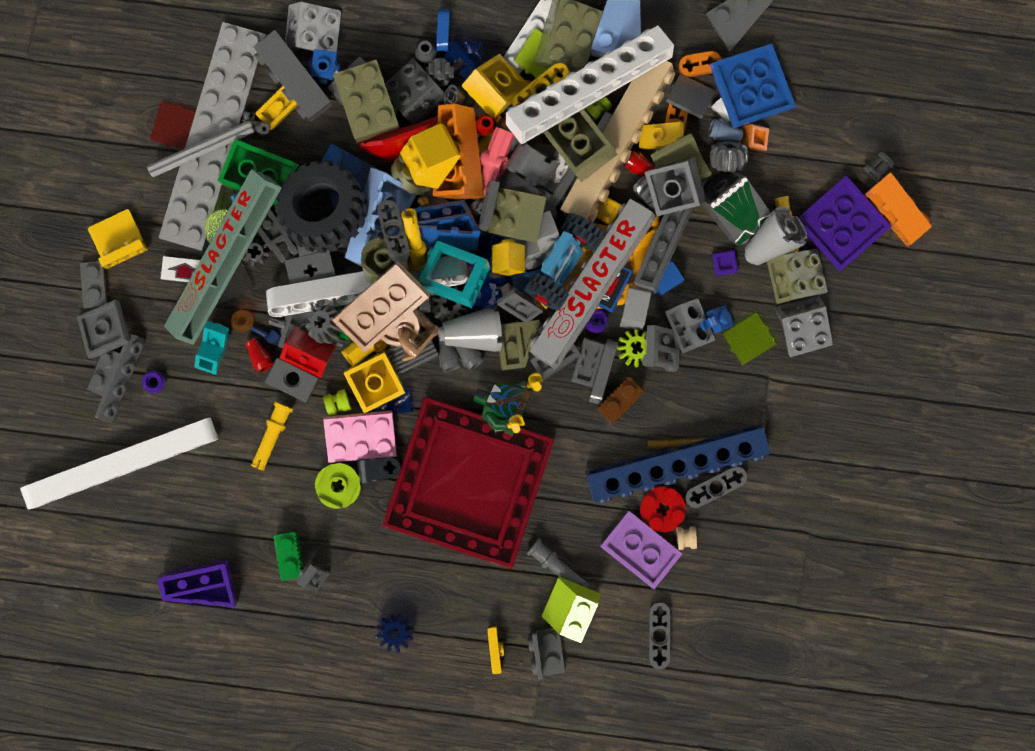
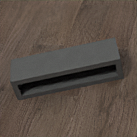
M275 30L253 46L257 52L254 54L255 58L262 66L266 64L269 67L268 75L275 84L278 82L284 87L281 90L289 102L292 99L296 102L298 107L295 109L303 120L307 117L312 122L332 106L330 100Z

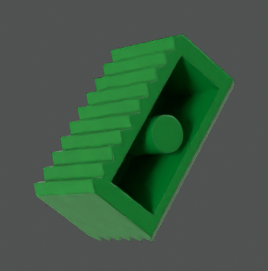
M298 532L273 536L281 581L299 578V574L304 569L302 568L304 564H302L303 560L300 554L302 551L299 550L301 546H299Z

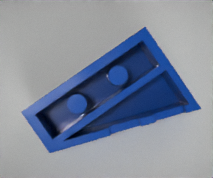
M465 200L413 208L416 211L421 240L426 244L427 248L434 247L436 242L440 241L461 250L477 251L480 230Z

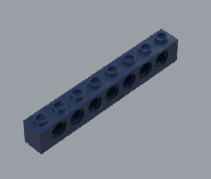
M761 424L588 470L585 471L593 502L604 503L610 501L613 496H630L635 490H652L657 484H674L679 478H696L701 472H718L723 466H740L745 460H762L765 458V455L770 454L764 427ZM742 442H749V448L746 451L741 452L738 450ZM720 448H727V454L724 457L719 458L716 456ZM698 454H704L705 460L702 463L697 464L694 462ZM682 460V468L678 470L672 468L674 461ZM660 466L662 468L660 474L656 476L650 474L652 467ZM638 472L640 474L638 480L634 482L628 480L630 473ZM616 478L618 480L616 486L612 488L606 486L608 479Z

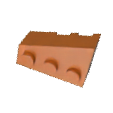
M891 172L864 194L869 202L892 226L890 228L907 247L912 245L932 227L929 223V217L918 209L914 200L905 192Z

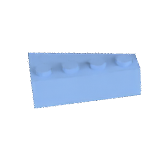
M370 168L364 189L367 199L366 207L368 208L367 216H363L365 224L363 228H358L359 234L356 238H350L345 258L362 267L361 252L363 247L374 238L380 237V239H384L378 217V205L385 200L394 201L400 213V211L410 208L417 194L405 190L401 187L402 183L400 181H395L393 177L385 172ZM387 209L385 212L387 213L388 220H391V212ZM391 227L387 233L389 235H396L398 228Z

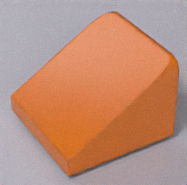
M753 124L743 125L741 127L743 129V136L740 143L747 146V149L767 151L769 128Z

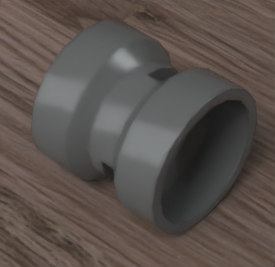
M450 85L444 94L445 105L458 104L473 108L475 100L460 86Z

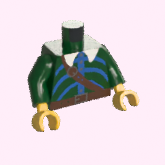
M533 373L529 376L528 380L516 383H495L491 393L478 388L473 401L484 405L482 418L494 431H504L513 436L514 433H518L521 430L520 425H525L522 415L528 405L532 392L530 391L531 388L534 391H540L542 387L540 382H543V379L539 373Z

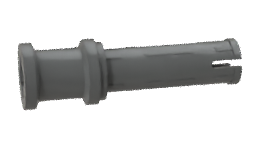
M540 538L526 552L528 556L532 555L541 563V567L549 568L556 575L588 588L589 583L559 560L556 552L549 550L543 545Z

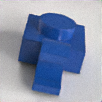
M726 305L706 312L708 319L700 322L703 331L713 328L714 333L734 326Z

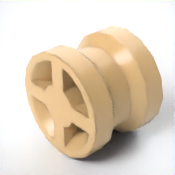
M690 526L689 529L677 527L678 550H683L685 547L697 549L695 526Z

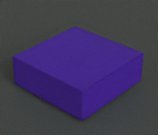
M735 250L711 254L715 277L738 273Z

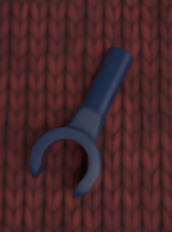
M253 324L249 328L261 335L272 345L280 341L281 336L274 329L267 334L264 330Z

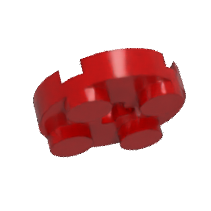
M656 487L648 491L642 499L640 515L643 522L652 530L659 532L672 531L683 522L686 506L684 499L674 489ZM660 503H663L664 506H669L665 516L656 511Z

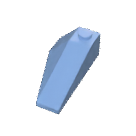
M607 0L591 48L592 56L602 58L608 51H614L627 40H633L641 35L640 0Z

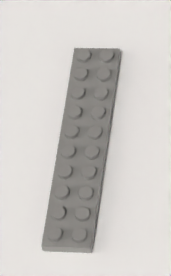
M222 22L185 149L241 124L259 65L258 60L254 56L257 52L253 46L267 36L266 34ZM233 142L180 165L159 239L204 251L223 186L217 180Z

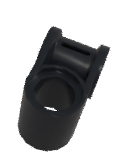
M396 457L357 461L360 484L398 476L402 467L401 461ZM389 461H391L393 465L396 464L397 469H394L393 473H391L390 470H386V466L389 465Z

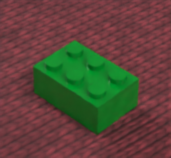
M234 139L217 181L223 186L239 192L251 169L269 176L278 185H281L284 180L287 181L290 178L288 175L292 171L295 173L300 170V166ZM275 199L272 205L275 206L279 202Z

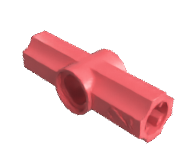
M499 127L495 128L488 149H485L480 157L484 196L488 184L491 181L497 182L499 176L504 174L508 165L507 155L515 137L513 133Z

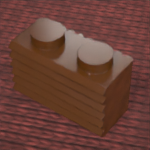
M627 377L626 381H623L616 388V391H613V394H610V397H607L603 404L597 407V411L611 425L644 393L630 377Z

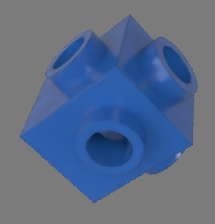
M314 49L313 60L309 59L307 72L311 73L310 76L313 80H316L317 84L329 85V82L332 83L335 80L333 74L341 71V64L338 63L337 52Z

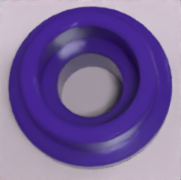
M149 371L143 376L142 385L147 392L158 393L165 386V378L158 371ZM152 378H157L158 384L156 386L150 384Z

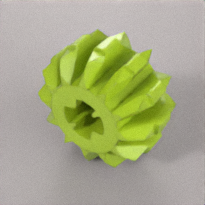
M635 329L634 337H632L629 331L625 332L629 340L620 337L619 341L625 344V346H617V350H625V353L621 354L619 358L623 359L628 356L629 358L625 363L627 366L634 360V367L638 368L639 359L642 362L643 356L646 354L647 343L644 338L647 331H644L640 337L639 330ZM638 342L641 344L640 349H642V352L634 354L632 353L633 348L631 344L635 345Z

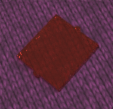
M161 102L150 140L165 144L167 148L172 146L182 150L185 149L196 112L183 109L180 105L173 106Z

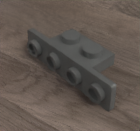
M129 333L130 343L123 345L120 353L111 350L100 356L87 390L103 396L95 418L108 423H112L145 343L144 338Z

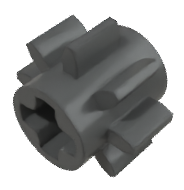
M434 59L429 63V67L425 68L426 73L439 87L447 85L451 78L454 77V67H450V63L446 59Z
M257 238L255 243L249 245L245 252L247 256L244 257L243 261L252 260V267L256 266V262L265 265L263 259L270 257L268 253H265V249L268 247L267 244L260 246V239ZM257 247L261 254L256 255L254 258L250 252L255 251Z

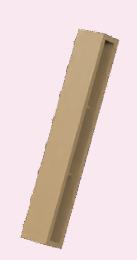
M665 61L631 81L602 133L618 155L581 182L577 178L560 208L563 215L568 216L569 213H575L582 216V218L588 219L589 222H593L598 215L597 209L601 202L606 201L611 183L617 181L620 175V167L623 162L626 163L631 155L630 149L634 143H638L644 124L650 122L654 106L659 104L664 96V88L667 84L670 85L674 79L675 72L672 63Z

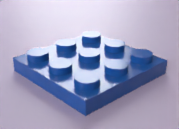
M772 44L725 58L709 65L733 129L796 107Z

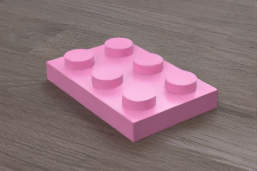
M392 411L324 417L328 463L397 456Z

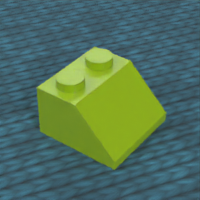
M559 576L544 609L542 618L560 635L581 643L599 604L601 594Z

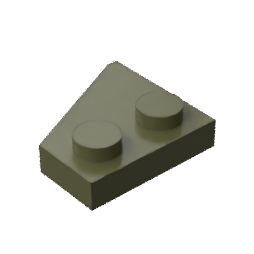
M540 320L527 323L501 324L502 336L497 338L498 343H502L501 351H499L501 371L525 368L531 349L530 345L540 325Z

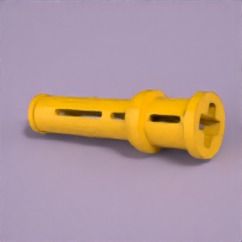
M408 208L405 209L406 213L404 210L402 211L401 216L410 251L409 266L414 271H420L428 261L426 256L427 247L421 240L416 211Z
M276 401L274 402L275 408L270 419L266 421L267 430L251 463V466L258 467L257 469L262 471L265 470L280 431L283 432L286 428L285 422L289 413L294 410Z

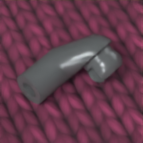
M245 111L243 113L242 123L250 121L254 131L257 133L267 134L269 132V125L255 120L254 112Z

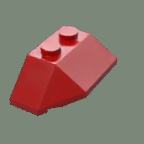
M438 116L359 142L360 148L370 155L393 164L400 156V152L410 137L436 126Z

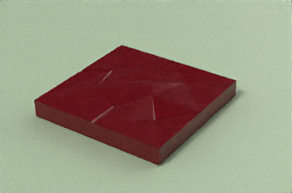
M425 396L382 527L513 569L555 439L524 428H520L521 430L518 433H514L513 436L504 431L496 432L483 420L481 414Z

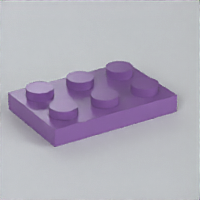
M630 511L625 514L600 546L653 589L656 588L682 555L680 551Z

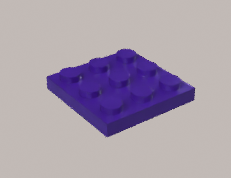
M847 176L798 217L805 227L807 236L839 272L892 227Z

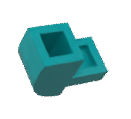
M206 322L203 340L196 353L195 368L217 374L229 343V328L219 323Z

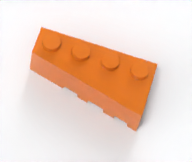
M458 104L438 105L437 125L440 123L445 124L461 156L439 188H433L432 196L450 200L484 198L474 108Z

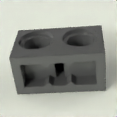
M698 298L665 311L682 354L715 341L711 328L703 331L700 322L707 320Z

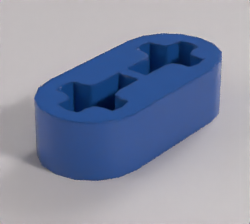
M438 9L437 51L448 52L450 9Z

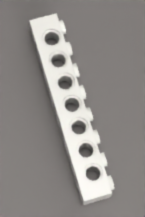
M659 26L647 29L639 37L627 40L618 49L608 51L599 60L591 61L578 72L570 73L564 80L552 83L543 92L533 94L522 104L512 106L506 112V125L522 145L672 58L674 44Z

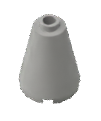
M781 206L774 209L747 244L744 250L745 258L749 263L755 265L763 264L802 247L806 243L804 240L807 238V232L804 225L797 216L793 218L788 214L790 212L788 208Z
M491 306L443 322L442 327H438L439 341H443L446 346L493 352L501 351L502 343H497V338L502 336L499 312L496 311L497 307Z

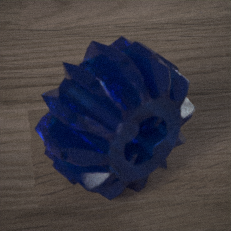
M391 613L389 614L390 622L384 617L381 618V622L385 627L382 625L376 626L377 630L383 631V633L375 635L376 639L384 638L379 646L382 647L387 642L389 644L387 647L388 652L391 651L393 645H395L396 652H400V643L404 648H408L409 645L404 639L412 641L414 638L407 634L414 631V627H405L409 624L410 620L406 619L403 623L400 622L403 617L402 614H399L397 621H395L394 615ZM397 627L399 628L398 632H401V636H396L394 639L390 637L392 634H389V630Z

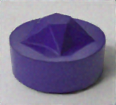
M596 309L585 326L593 333L602 332L608 324V317L605 312Z

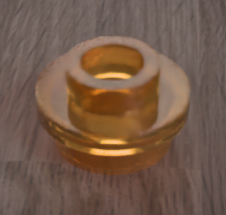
M238 310L233 314L231 325L236 331L243 333L253 327L254 318L249 311ZM242 318L247 320L244 325H240V319Z

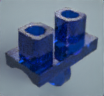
M457 39L456 41L452 40L448 44L450 48L444 55V58L452 65L459 59L465 63L458 71L465 80L468 79L476 68L483 65L479 61L484 56L479 51L482 46L480 41L473 44L467 39L463 45Z
M489 282L482 285L472 306V311L490 308L497 304L496 301L502 297L501 289H496V283Z

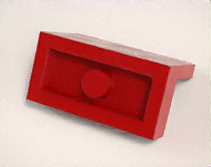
M295 327L286 340L279 359L321 378L336 346L331 343L316 342L315 339L308 335V332Z

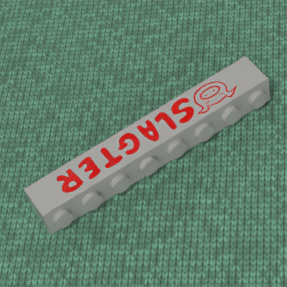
M632 199L627 204L624 203L618 212L619 217L615 223H610L606 229L607 235L602 242L600 241L596 250H593L594 254L591 259L586 260L582 265V273L578 279H574L568 287L569 295L563 306L545 321L543 332L540 336H536L530 345V352L554 369L558 368L597 309L607 290L656 219L652 211Z

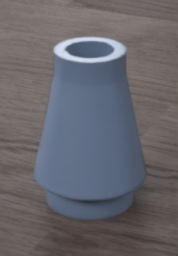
M720 118L718 120L713 119L709 126L708 136L713 137V140L740 142L743 136V129H733L732 124Z

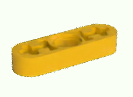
M562 63L554 64L516 94L512 105H520L521 101H527L531 93L537 94L538 86L545 84L548 87L551 85L548 79H551L553 83H558L564 80L571 72ZM561 72L563 77L559 78L556 74Z

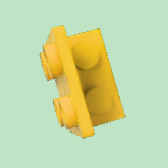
M128 209L88 228L101 256L98 258L100 264L106 269L148 250Z

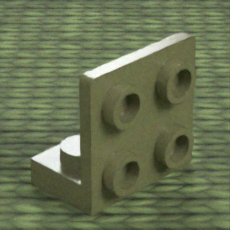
M692 134L679 137L674 143L659 148L651 155L656 168L675 161L695 157L700 179L702 180L711 175Z
M818 249L784 254L767 261L777 304L828 292Z

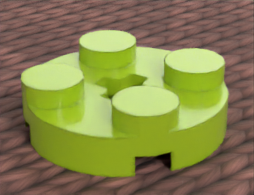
M343 463L330 464L317 475L315 481L316 493L320 501L330 508L348 507L356 501L360 494L361 484L359 475L349 465ZM340 479L343 481L344 489L335 492V487L332 486L333 481L338 482Z

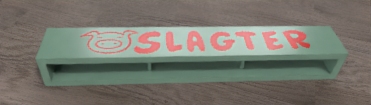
M253 169L248 174L164 325L176 339L194 345L282 188L269 176Z

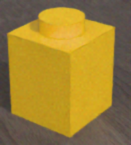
M505 239L500 244L492 245V272L507 276L525 272V245L515 243L513 239Z

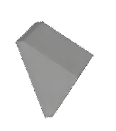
M629 286L620 327L632 330L638 329L642 332L651 296L650 290Z

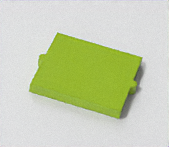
M537 28L532 30L513 59L516 64L525 70L526 74H531L535 78H538L548 70L533 64L542 36V32Z

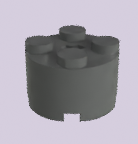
M530 140L522 145L519 142L508 159L506 168L514 174L520 173L525 176L524 181L533 187L539 186L542 188L546 186L561 162L555 161L557 158L537 144L533 147L528 145Z

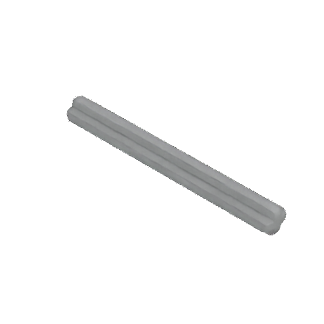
M250 121L244 122L147 166L148 171L152 177L160 175L230 144L234 139L239 140L254 133V128Z

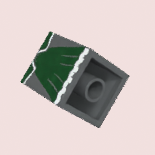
M723 171L703 188L707 201L702 206L730 241L738 246L747 243L771 214L748 179L737 171L734 173Z

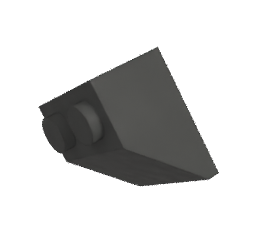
M695 157L675 161L645 172L657 216L700 206L707 201Z

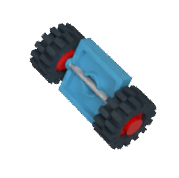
M575 213L568 214L560 228V232H562L561 237L556 239L551 254L543 261L541 271L545 276L534 273L524 288V291L531 298L556 311L561 309L569 295L563 286L583 254L580 246L591 251L596 250L604 236L603 230L600 227L595 226L593 222H589L588 219L582 218V216Z

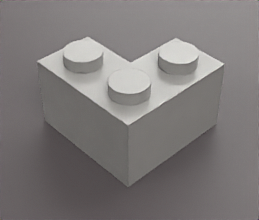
M547 211L542 216L537 242L515 238L510 239L515 240V243L525 245V270H530L543 264L544 259L551 254L556 239L560 236L551 212Z

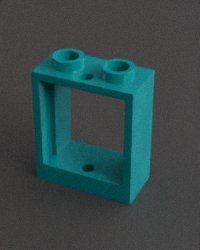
M437 241L435 246L431 247L428 252V261L425 267H422L418 273V282L428 292L472 308L490 270L488 260ZM442 253L475 265L463 292L430 280Z

